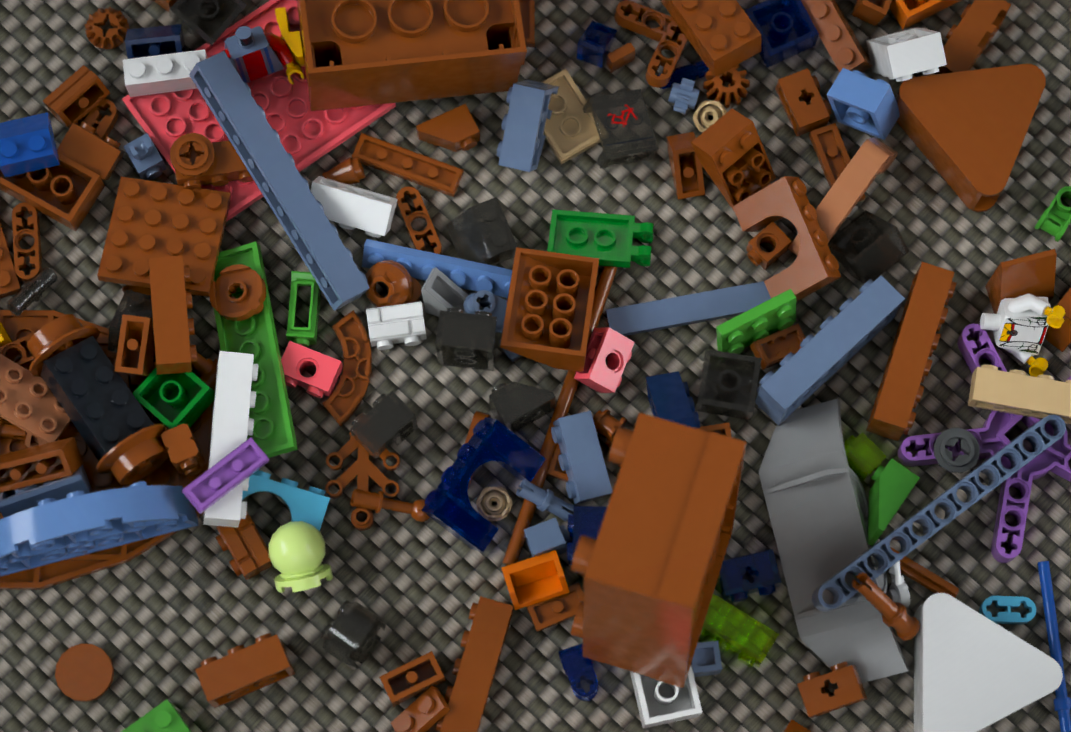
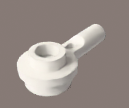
M899 560L889 568L891 586L887 590L886 595L893 602L902 603L908 608L910 605V593L908 585L904 581V576L901 575Z

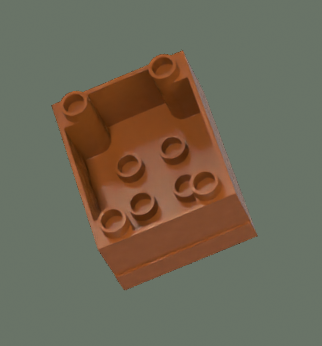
M296 0L311 111L504 92L513 87V83H517L521 65H524L527 50L519 0Z
M639 413L634 430L620 426L617 428L608 461L622 466L597 539L581 535L571 566V571L585 575L584 602L581 601L577 608L571 629V635L583 638V657L684 688L733 532L747 442L714 432L709 433L644 413Z

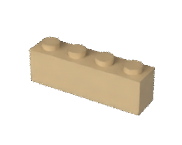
M981 365L972 373L968 406L1043 419L1048 415H1057L1066 424H1071V380L1062 382L1054 380L1055 378L1050 375L1034 377L1026 375V372L1022 370H1009V372L998 370V367L993 365Z

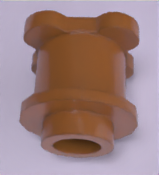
M609 409L603 412L599 410L593 417L596 432L607 439L605 445L610 447L619 426L624 428L628 419L622 417L618 420L610 414L611 411Z

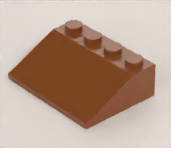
M516 247L500 348L555 369L584 372L599 258Z

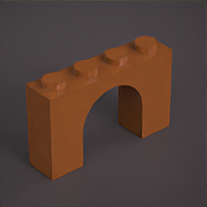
M784 176L733 206L742 231L758 232L772 221L775 222L783 217L792 222L797 229L800 248L795 261L787 269L764 281L771 298L791 289L796 296V302L841 278L838 270L839 263L835 256L831 254L827 235L819 226L817 212L810 204L806 195V186L799 177Z

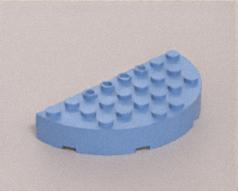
M145 481L133 483L125 488L109 489L85 494L84 491H74L68 493L67 498L57 501L55 498L40 500L37 502L38 506L15 513L3 519L0 518V577L199 526L195 507L182 493L183 486L147 485Z

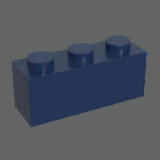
M679 371L646 377L648 402L654 417L696 429L700 428L698 412L695 411L693 398L689 394L687 381L682 382Z

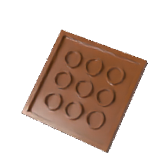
M121 177L98 270V280L150 288L148 258L183 256V265H189L190 282L185 283L186 292L209 297L230 206L231 193L203 188L184 189L183 185L178 186L176 184Z

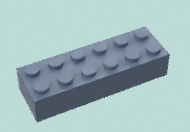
M880 275L875 281L869 279L860 288L859 291L861 293L856 299L852 297L847 299L839 308L841 311L835 318L830 315L820 325L821 330L815 336L810 334L799 345L801 348L795 355L790 352L779 363L781 367L775 373L769 371L760 380L759 383L761 385L756 390L758 395L755 403L778 426L897 316L905 298L884 277Z

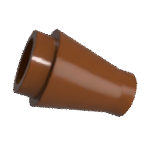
M349 157L329 171L322 173L324 178L345 184L360 183V180L365 178L364 169L358 157L354 159Z

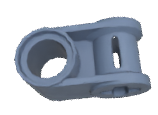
M480 290L468 295L463 304L466 314L488 325L491 329L502 333L507 300L486 290Z

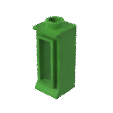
M291 272L286 333L288 343L292 341L307 348L309 344L316 345L321 295V289L310 272ZM299 286H311L308 328L295 327Z

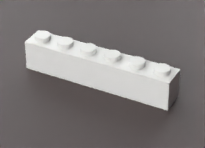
M219 351L208 469L247 441V435L252 436L254 419L249 418V408H255L256 391H251L252 381H257L258 364H253L254 354ZM249 477L204 511L203 525L238 528L240 519H246L247 502L242 501L243 491H248Z

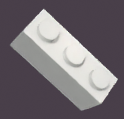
M206 50L123 60L125 86L129 96L136 97L198 89L189 74L196 63L208 58Z
M318 176L312 182L310 191L315 199L322 204L324 214L328 220L339 223L338 225L344 229L353 230L358 228L365 230V234L372 237L385 236L390 231L398 199Z

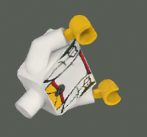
M1025 294L1016 298H1004L1000 302L997 314L982 313L980 328L982 330H993L995 344L1015 356L1023 364L1026 365L1028 363L1030 365V376L1037 377L1044 374L1048 368V361L1042 357L1035 359L1033 356L1039 354L1048 326L1056 329L1062 326L1065 309L1059 305L1051 308L1048 297H1036L1032 294Z

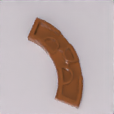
M354 310L332 326V330L342 346L344 366L337 387L329 398L322 403L340 427L349 420L361 404L367 392L372 372V354L369 338L360 318Z

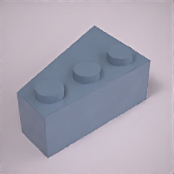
M524 80L513 83V87L509 88L507 93V103H510L508 114L504 115L502 121L504 137L503 141L499 142L497 148V157H500L498 165L527 172L537 169L546 137L543 135L546 119H551L552 110L548 109L551 94L557 95L559 86Z

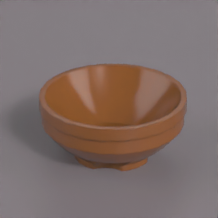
M383 260L374 264L367 271L365 276L370 288L365 294L375 307L406 304L409 302L413 293V281L410 273L403 265L393 260ZM378 281H382L388 286L389 292L386 297L377 293L376 284Z

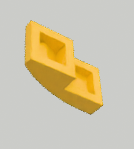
M286 7L274 8L282 38L288 45L296 63L300 67H304L305 62L300 31L290 32Z

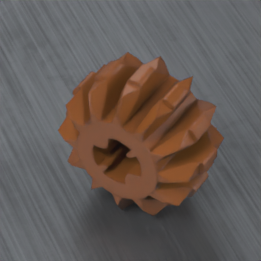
M738 64L716 77L713 76L711 71H707L705 74L707 81L703 83V88L708 90L706 93L707 99L715 98V101L724 102L726 109L730 107L731 101L738 106L741 102L740 97L746 98L748 95L746 88L750 86V81L745 79L747 76L746 70L738 71ZM725 82L731 83V85L729 84L728 87L723 86Z

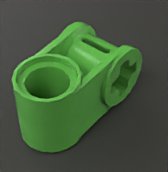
M1066 186L1058 191L1034 227L1036 230L1042 229L1054 236L1056 242H1059L1071 222V207L1064 206L1060 201L1062 197H1067L1071 200V186Z

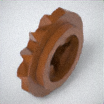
M111 7L108 9L98 8L97 12L93 15L89 14L87 24H85L86 36L98 48L113 49L118 47L125 41L127 29H129L127 18L120 10L117 11ZM109 19L111 26L115 28L108 29L105 36L100 26H104Z
M189 133L182 135L171 147V163L174 169L183 176L196 177L201 173H207L210 166L214 164V147L210 140L201 134ZM191 146H193L196 154H200V156L196 157L194 165L189 158H185V156L190 155Z

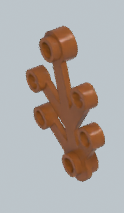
M367 420L356 422L350 429V440L337 452H332L326 457L328 468L337 471L342 468L343 461L358 449V459L337 480H331L326 484L325 491L330 498H339L343 493V489L356 477L357 489L369 492L370 477L382 489L385 497L393 499L399 495L400 488L398 483L394 480H389L369 460L370 448L383 460V465L387 470L394 471L400 466L399 456L396 453L389 452L377 440L378 431L372 422ZM363 429L369 432L366 438L358 436L359 432ZM338 457L340 463L337 466L330 465L331 458ZM394 457L397 460L394 466L387 465L386 461L388 458ZM338 485L339 491L336 494L330 493V486ZM394 485L396 487L395 493L388 494L386 487ZM357 507L351 513V522L357 530L365 531L372 527L374 516L370 509ZM359 513L367 514L366 521L359 522L357 515Z

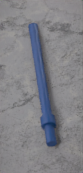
M1042 561L1037 564L1050 657L1058 662L1063 674L1062 682L1055 690L1056 699H1053L1054 709L1058 712L1060 731L1071 732V698L1067 696L1049 561Z

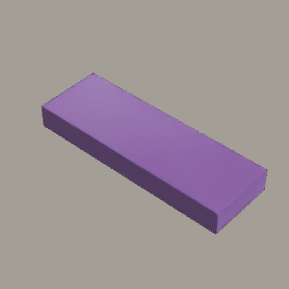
M250 437L182 489V493L201 514L267 464L269 458Z

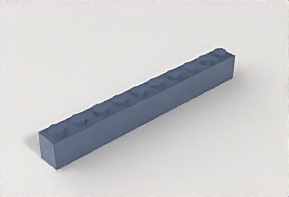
M222 51L196 63L189 74L332 309L335 311L360 298L370 288L365 274L359 271L354 263L351 251L343 245L336 227L329 222L324 214L322 204L311 193L308 181L300 175L295 167L293 157L290 153L286 152L281 144L279 134L275 129H272L266 119L263 108L257 105L252 97L249 85L243 82L238 74L234 61L227 56L225 51Z

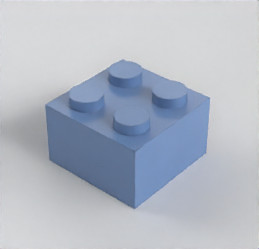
M842 68L827 93L828 100L839 123L883 140L887 138L900 116L891 85L882 79L874 80L868 78L858 70L850 71Z

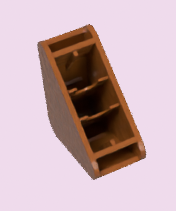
M1019 64L913 77L903 81L895 98L900 113L896 122L963 203L972 211L985 212L995 205L1007 184L1045 88L1046 78L1043 71L1033 64Z

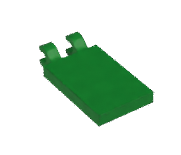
M552 209L547 251L599 258V266L630 268L631 261L640 266H650L651 246H632L633 238L643 243H652L654 224L649 222L635 223V216Z

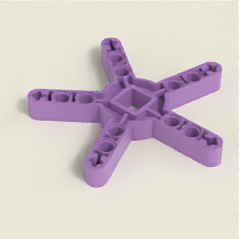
M979 324L967 325L958 337L957 344L971 373L977 367H981L978 361L982 358L988 360L991 365L998 367V370L1007 372L986 330H982ZM968 336H970V338H975V337H976V339H977L976 343H975L973 340L968 341V340H967V337H968ZM991 410V414L987 417L982 428L968 429L967 431L978 441L980 448L978 459L985 458L987 460L1011 442L1005 435L1017 423L1022 421L1029 428L1041 419ZM1045 423L1046 433L1053 436L1054 430L1052 426ZM1067 429L1062 438L1001 483L991 546L993 558L998 562L1008 563L1021 552L1032 480L1039 479L1051 471L1071 482V469L1068 465V461L1071 460V445L1067 444ZM941 433L907 437L897 451L899 461L903 465L910 467L938 464L934 457L933 443H935ZM959 440L953 448H947L953 454L952 461L959 455H964V452L960 451ZM909 446H911L913 451H918L915 456H912L911 452H906ZM1002 456V466L1010 469L1009 459ZM1015 487L1019 489L1021 499L1012 498L1009 494V488ZM1006 514L1013 515L1017 520V526L1011 527L1007 525L1004 516ZM1008 535H1012L1008 539V548L1012 550L1007 554L1005 553V548L1001 546L1007 541Z

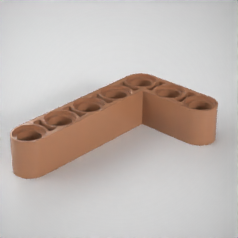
M877 137L869 138L862 144L815 209L817 221L820 228L827 235L828 243L876 176L884 173L898 155L895 150ZM797 234L788 248L796 256L800 248L799 234Z

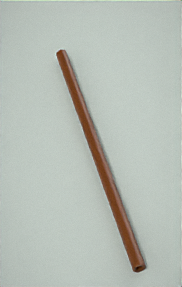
M603 266L594 295L588 342L593 329L598 327L618 267ZM568 370L530 480V483L543 489L557 445L553 441L551 427H554L553 422L558 418L568 415L579 381L574 379L577 371ZM526 499L523 500L502 562L505 565L518 562L525 541L524 529L530 527L537 506Z

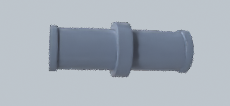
M526 479L522 480L518 486L522 489H517V496H521L537 505V509L541 511L546 510L558 516L563 521H567L570 518L571 513L568 511H573L574 505L554 496L553 491L549 489L543 490Z

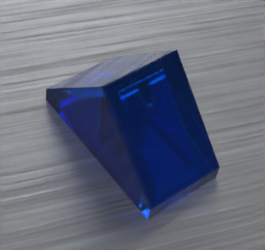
M592 21L578 41L577 59L602 68L617 30Z

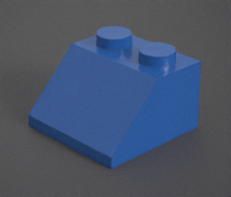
M48 112L0 123V170L5 178L60 165Z

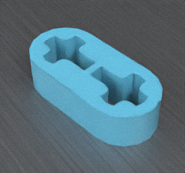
M990 596L982 602L979 611L980 614L996 624H1026L1036 615V605L1027 597ZM993 602L996 608H1005V612H998L995 617H992V613L987 611L986 608ZM1022 603L1025 609H1029V613L1025 614L1024 618H1021L1019 612H1011V609L1018 608Z

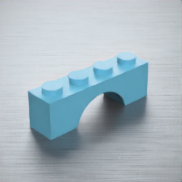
M257 470L249 477L248 491H243L242 500L256 492L273 493L287 504L292 522L303 521L312 524L320 531L330 500L329 497L325 496L326 491L311 486L306 491L297 488L298 482L282 478L280 483L271 480V474Z

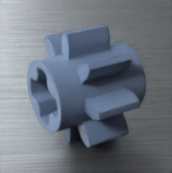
M682 78L681 84L673 83L668 102L674 103V111L685 114L687 108H695L700 92L699 89L693 88L695 81Z

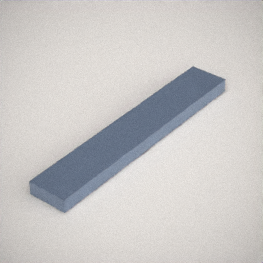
M764 281L606 309L608 327L627 336L738 316L771 299Z

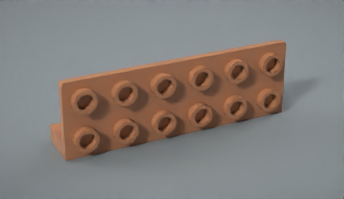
M0 354V417L27 432L24 445L28 448L57 441L71 421L41 377L33 376L29 370Z

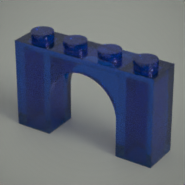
M487 417L476 424L473 429V436L468 443H465L457 453L458 458L452 466L443 472L441 476L442 481L436 490L428 494L425 499V506L421 510L469 548L482 553L499 529L476 512L469 501L468 484L474 471L486 462L496 461L519 480L526 479L531 482L546 460L545 457L500 421Z

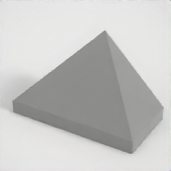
M433 268L421 289L425 313L460 324L464 323L468 315L464 311L463 304L468 294L438 268Z

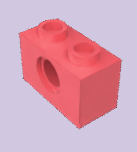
M610 327L594 328L587 344L584 372H576L574 379L599 393H615L621 384L624 368L631 359L632 348L635 342Z
M289 341L281 358L286 385L292 388H296L297 385L307 388L306 392L317 398H322L323 395L329 397L333 393L343 370L340 360ZM312 366L316 368V373L312 377L307 378L301 375L305 367Z

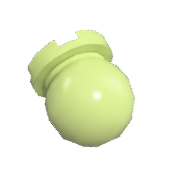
M303 521L288 522L280 526L273 533L268 549L273 567L281 572L274 579L278 592H284V587H292L293 592L304 591L321 586L320 580L325 577L328 581L332 580L331 566L322 564L326 554L325 541L321 532L312 524Z

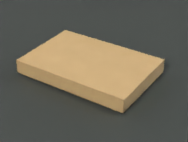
M566 69L541 82L559 86L557 95L551 94L548 109L552 110L551 119H546L543 135L546 136L545 140L561 165L608 138V133Z

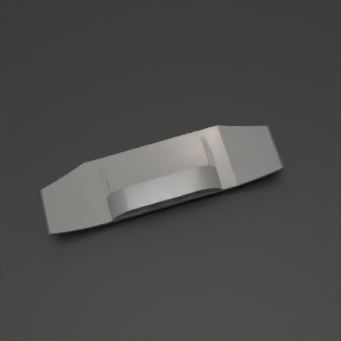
M839 399L795 410L779 426L776 425L758 473L799 637L829 667L842 662H847L848 666L855 665L862 683L908 672V664L902 654L892 627L887 626L883 622L882 614L860 592H857L839 607L828 612L818 610L812 603V595L816 588L872 546L868 544V501L861 481L855 472L849 468L843 442ZM873 556L868 557V566L873 570H877L879 566L877 559ZM885 571L874 579L873 582L886 594L888 582ZM846 573L845 582L848 586L852 587L853 579L856 580L855 576ZM828 590L822 592L823 601L831 605L834 600L833 594Z

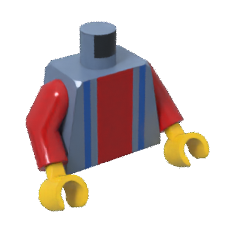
M241 26L236 30L234 36L228 37L224 41L225 50L223 51L234 61L237 72L243 82L249 83L284 69V65L287 67L286 74L290 84L294 85L291 74L295 72L301 75L302 80L304 79L302 68L293 63L295 59L285 40L272 33L266 34L262 27L257 26L250 29L248 26Z

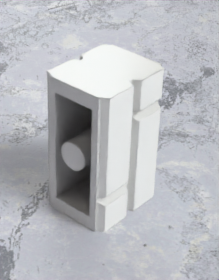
M422 301L366 309L371 347L377 346L378 350H387L393 348V344L404 342L405 346H416L422 343L421 340L427 339Z

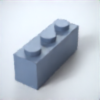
M591 411L561 417L554 421V427H551V434L554 443L559 444L561 454H559L558 459L561 470L566 471L568 476L566 490L569 498H573L574 504H579L612 494L613 491Z

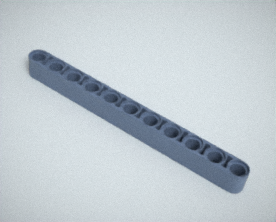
M1048 415L1033 424L816 588L812 595L814 607L822 612H828L839 607L859 592L846 584V573L854 575L859 584L862 583L856 576L860 573H866L872 581L1062 438L1066 431L1064 420L1057 415ZM1045 423L1052 426L1054 430L1053 436L1046 433ZM1023 440L1031 443V453L1024 449ZM1002 456L1009 459L1010 469L1002 466ZM982 472L987 475L989 479L988 486L980 482L979 473ZM958 489H961L966 493V502H961L958 499ZM935 506H940L944 509V519L936 516ZM914 522L922 526V536H918L913 532L912 525ZM891 539H895L900 543V553H895L891 550ZM869 556L877 559L879 565L877 570H873L868 566L867 559ZM824 590H828L833 594L834 600L831 605L826 604L822 599V592Z

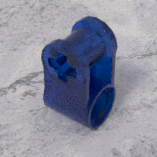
M583 643L558 651L574 695L582 701H590L595 698L598 693V681L593 669L592 659L583 657ZM582 680H586L588 684L593 683L590 685L589 692H584L583 688L578 689L581 686Z

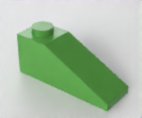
M892 458L886 467L880 465L871 477L875 481L869 490L868 544L871 546L876 543L920 479V477Z

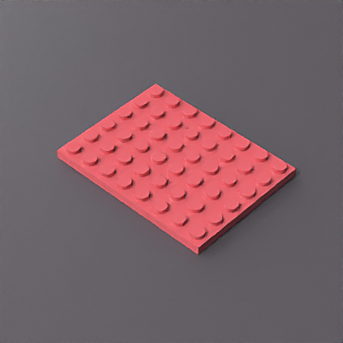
M269 0L196 50L205 49L208 58L225 50L224 41L226 38L234 36L236 30L241 26H248L250 29L259 26L263 28L266 34L272 33L282 38L274 8L286 7L290 32L300 31L297 1ZM286 65L280 71L247 83L251 89L252 97L257 105L263 108L268 123L279 134L281 144L286 152L290 153L293 157L295 167L299 172L396 107V103L311 111L305 66L301 67L304 75L303 80L299 73L291 74L294 85L288 81ZM198 89L130 97L128 94L122 98L127 109L144 132L148 133L153 144L174 173L175 169L170 160V150L173 143L182 135L189 133L201 134L208 138L211 143L229 140ZM240 180L230 181L225 186L216 187L212 186V184L201 186L203 189L231 193L226 222L264 197L255 181L240 182Z

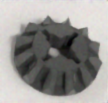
M947 429L937 437L934 443V457L939 467H943L949 473H963L971 469L978 461L980 454L978 441L965 429ZM959 440L960 451L964 452V455H959L952 461L953 454L947 448H953Z

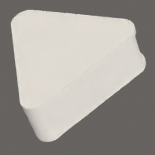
M936 593L931 595L915 612L914 617L920 621L921 626L919 632L914 636V732H979L1055 691L1062 682V669L1056 660L949 594Z

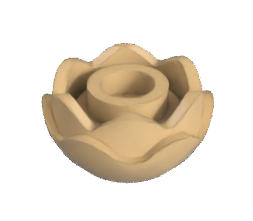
M704 101L697 106L693 114V122L698 130L703 133L726 114L727 111L718 101ZM709 115L713 116L712 120L708 119Z
M486 487L481 491L476 501V506L483 518L489 521H499L510 513L512 498L503 487ZM492 502H497V505L492 506Z

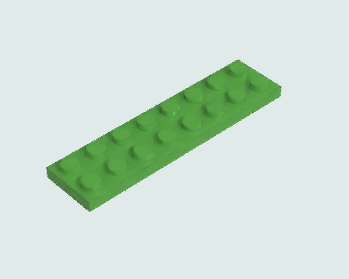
M255 241L219 252L213 281L216 282L217 278L221 276L219 273L231 265L242 264L250 267L261 276L266 285V298L263 302V310L259 314L242 321L226 320L215 309L214 314L221 351L254 354L253 364H258L257 381H252L251 391H256L255 408H249V418L254 419L252 436L247 435V440L252 437L267 457L271 458L298 450L261 248L258 242ZM237 287L236 292L232 293V296L239 298L244 291Z

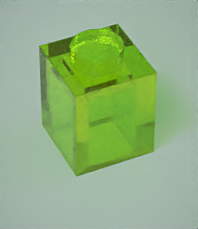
M863 432L857 438L851 435L844 442L849 468L863 481L887 457Z

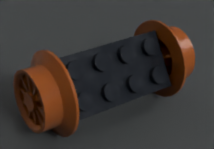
M74 314L56 318L40 328L27 343V348L34 357L29 367L30 373L33 376H41L99 461L96 466L99 474L113 473L121 486H127L143 479L160 467L169 456L168 450L161 442V434L166 431L165 425L152 423L118 372L114 371L115 367L96 341L100 333L96 326H82Z

